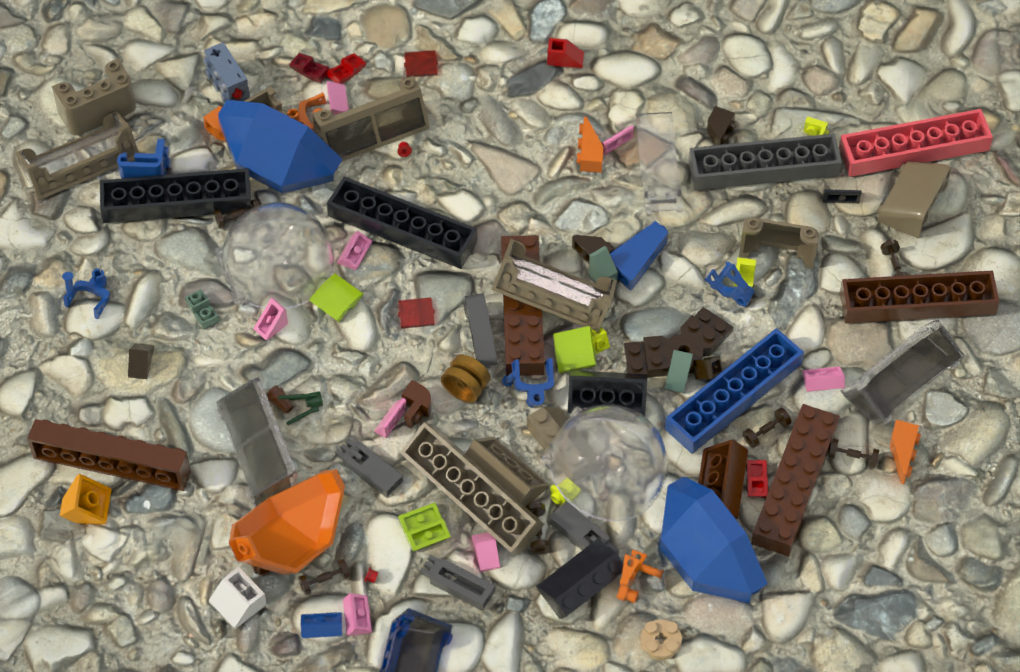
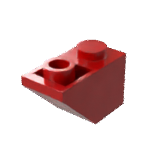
M549 38L547 65L583 68L584 51L567 39Z

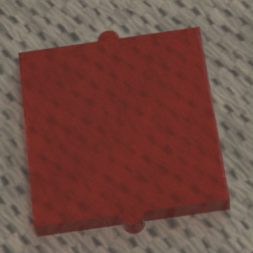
M435 50L404 52L406 78L411 76H438V61L436 60Z
M431 297L398 301V317H400L401 329L435 326L433 315L435 309L432 307Z

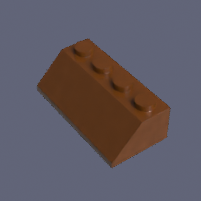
M732 439L703 449L698 483L713 490L733 517L738 519L748 449Z

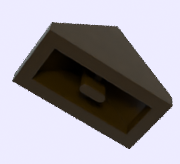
M135 343L129 349L128 378L148 379L154 345Z
M720 355L693 360L696 380L713 379L722 372Z

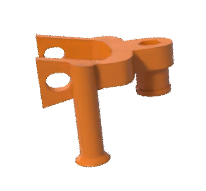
M324 92L299 103V111L292 108L288 110L287 115L314 131V124L309 121L306 110L309 106L326 104ZM317 108L313 111V113L320 111L322 109Z
M632 549L631 556L625 554L617 599L622 601L628 600L635 604L639 591L630 588L635 581L638 571L658 577L661 580L664 570L643 564L648 554ZM636 554H639L641 559L636 558Z

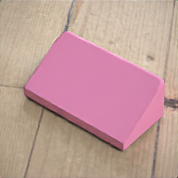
M326 81L330 111L333 115L348 111L345 85Z
M631 125L602 142L603 154H608L633 138L634 126Z
M357 230L350 237L337 263L357 270L372 240Z
M840 366L802 371L805 388L808 392L838 389L845 386V375Z
M402 398L392 405L375 429V433L384 438L389 436L407 410L406 399Z
M349 593L343 599L347 635L354 636L372 633L368 596Z

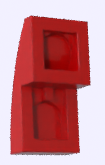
M353 53L342 58L340 65L329 69L326 76L335 83L343 84L359 73L366 66V62Z
M747 460L748 497H767V460Z

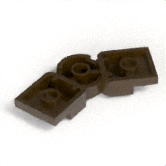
M702 307L695 316L691 315L680 327V334L673 336L669 340L664 336L643 337L641 342L624 343L627 372L647 374V378L667 376L673 350L693 354L688 373L691 374L694 372L693 360L703 359V356H711L733 332L734 327L705 307Z

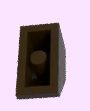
M572 236V248L588 264L590 254L606 246L609 253L614 251L611 243L606 242L602 237Z

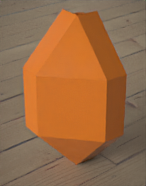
M337 469L318 473L268 497L231 526L229 545L237 561L283 575L299 572L333 545L345 485Z

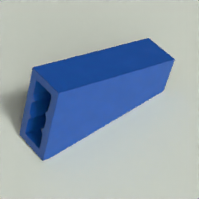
M654 221L610 253L618 271L617 279L629 291L633 290L667 244L668 231L665 226Z

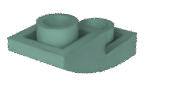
M201 289L184 297L188 307L203 330L220 322L219 315L212 308L209 299Z
M673 350L664 389L684 393L693 354Z

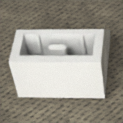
M240 567L222 579L209 599V603L234 629L267 605L265 593Z

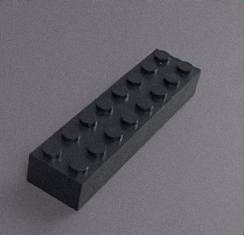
M249 168L100 180V212L103 223L212 215L216 210H220L221 214L239 209L246 210L252 208Z
M343 176L327 202L328 217L459 269H462L478 242V230L475 227Z

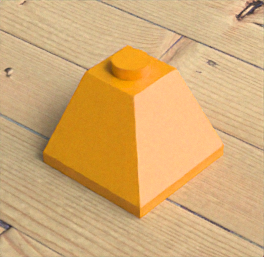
M78 474L62 499L60 516L74 523L106 524L112 488L87 476Z

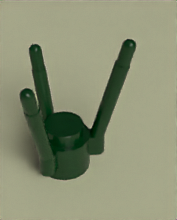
M320 391L308 394L278 396L279 400L305 399L306 407H311L310 410L287 421V425L311 413L319 412L318 407L323 406Z

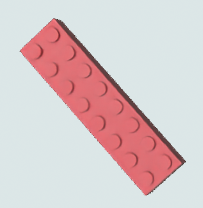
M977 109L841 135L839 150L849 177L900 168L903 163L906 164L908 161L926 163L989 151L993 136L982 110Z

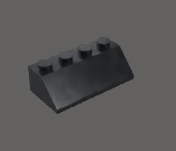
M570 370L567 413L645 417L647 374Z
M596 539L540 582L536 588L557 617L562 619L570 615L621 575L624 563L614 550L599 539Z

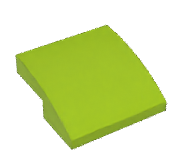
M334 273L316 290L309 301L340 322L350 308L354 309L364 294Z
M590 326L553 334L556 361L560 374L570 372V370L597 366L596 350L593 346V335Z
M435 502L398 516L400 525L413 552L451 538Z

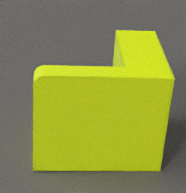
M737 257L736 268L748 286L753 288L756 260Z

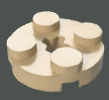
M662 619L649 621L641 633V647L644 652L646 651L650 654L651 658L667 660L680 650L682 635L675 622ZM659 636H663L667 640H664V642L661 644L659 643V640H656V638H658Z

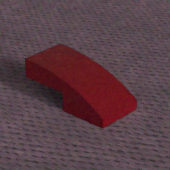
M298 53L289 63L293 70L320 84L327 77V71L329 70L328 66L316 63L313 57Z

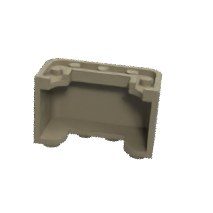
M119 58L105 65L107 79L77 92L68 82H61L52 86L58 114L72 135H82L103 126V118L110 113L117 111L123 117L134 112L136 109L131 79Z

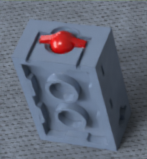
M224 42L205 49V58H203L207 68L205 73L209 80L212 79L216 92L219 91L221 93L223 103L225 104L226 100L245 101L250 98L248 79Z

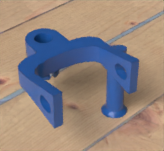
M726 262V266L719 275L712 269L704 279L710 284V287L718 290L722 296L732 297L737 304L746 307L755 291L744 281L736 266ZM727 277L737 287H727L722 282Z
M99 268L94 269L89 282L80 280L75 282L74 285L72 281L73 273L65 272L62 275L67 292L63 297L64 306L69 307L78 291L94 293L102 298L93 309L95 319H99L110 300V293L105 289L107 279L104 271L101 270L100 272Z
M553 358L545 361L548 381L542 384H526L521 382L519 360H514L511 363L513 372L503 377L502 384L510 387L514 381L516 390L527 392L526 403L529 407L535 408L540 406L545 399L544 391L554 386Z

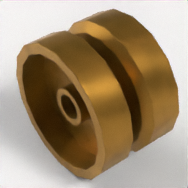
M464 354L457 355L450 363V367L441 376L443 387L452 396L466 403H474L481 395L482 390L491 381V375L484 365Z

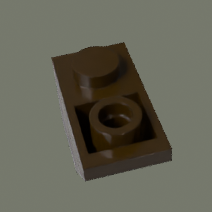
M718 106L714 107L708 118L707 131L714 145H723L727 143L729 132L734 131L737 122L734 121V112Z

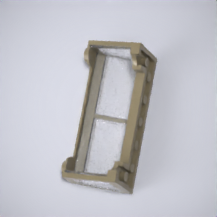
M117 111L103 118L102 129L44 153L36 155L30 148L15 152L21 169L38 200L118 168L117 158L122 153H127L128 162L135 160V153H139L131 128Z

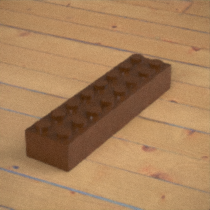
M539 235L501 236V260L504 257L510 239H513L525 246L526 257L540 262ZM516 267L520 270L517 278L541 287V276ZM503 295L506 376L513 372L511 363L514 360H519L520 376L544 375L542 310Z
M993 270L842 279L840 287L845 323L996 315L999 306Z
M802 404L754 528L751 540L752 545L787 557L790 556L830 450L832 440L836 434L840 419L839 415Z
M35 419L27 438L33 459L184 491L191 472L187 451L183 449L168 448L162 444L154 445L143 440H131L124 436H112L105 432H94L83 427L75 428L65 423H52L46 419Z

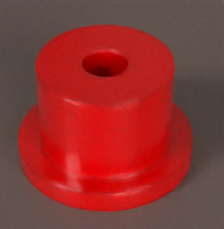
M401 142L398 145L397 153L401 157H408L412 153V148L408 142Z
M370 567L364 582L375 583L379 572L372 570V567Z

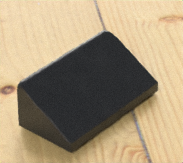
M824 189L822 191V200L825 203H860L862 190Z

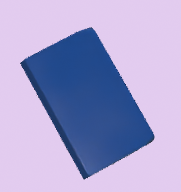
M342 612L302 614L300 625L301 637L342 636Z

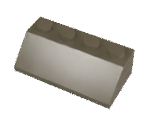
M542 407L527 416L528 431L565 477L573 483L604 465L601 458L559 407Z
M495 437L473 440L465 453L524 506L532 503L550 486Z

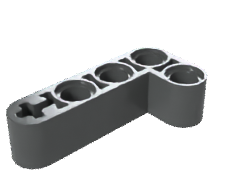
M484 293L464 296V311L469 322L476 360L483 364L484 367L497 365V356Z

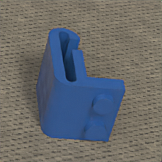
M157 139L155 154L135 153V162H128L127 153H122L117 158L121 178L167 175L168 169H171L169 147H166L165 139Z

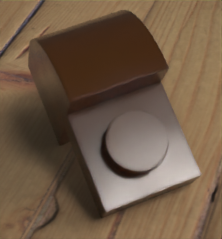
M411 380L403 391L402 398L406 399V406L409 407V410L404 415L405 426L412 429L415 423L418 424L421 421L423 415L429 418L432 409L431 395L428 389Z

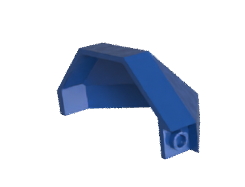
M226 100L218 113V122L236 169L249 168L251 178L280 193L334 181V173L343 159L308 126L263 103Z
M685 476L667 486L660 541L661 551L692 591L750 603L751 594H756L768 583L747 533L713 490Z

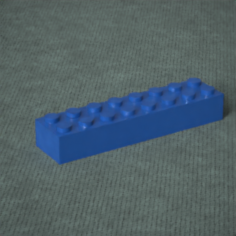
M777 328L774 329L669 414L665 420V430L693 454L802 365L804 351Z

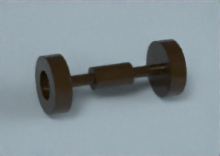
M257 198L251 200L252 208L246 210L239 209L226 216H222L220 210L214 211L218 228H225V219L239 218L245 216V213L254 211L256 218L261 217L262 211Z
M888 240L884 242L880 249L882 254L891 255L890 260L893 269L897 271V274L894 276L910 275L908 272L900 271L901 266L898 257L895 256V253L900 249L898 241Z
M777 409L775 411L776 420L759 428L758 432L755 433L750 428L743 431L745 442L751 448H755L760 444L757 437L760 434H766L775 428L777 423H780L783 427L789 426L792 421L785 409Z
M833 438L829 458L834 459L836 451L846 453V456L870 459L869 468L875 469L879 449L874 448L872 456L862 454V451L838 448L839 440Z
M540 502L530 503L526 506L537 518L546 512L545 505ZM542 528L536 534L537 540L530 543V551L533 554H544L550 551V542L541 539Z
M345 560L337 561L338 570L325 572L316 576L317 578L307 581L304 574L298 576L304 595L311 594L309 585L316 582L322 583L332 579V576L339 573L342 574L344 580L351 578Z

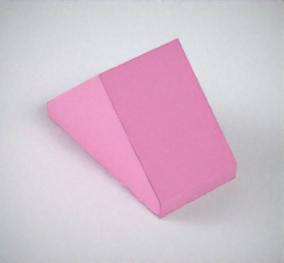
M271 298L253 329L265 340H269L288 325L286 309L274 298Z
M488 532L472 535L480 572L500 568L496 539Z

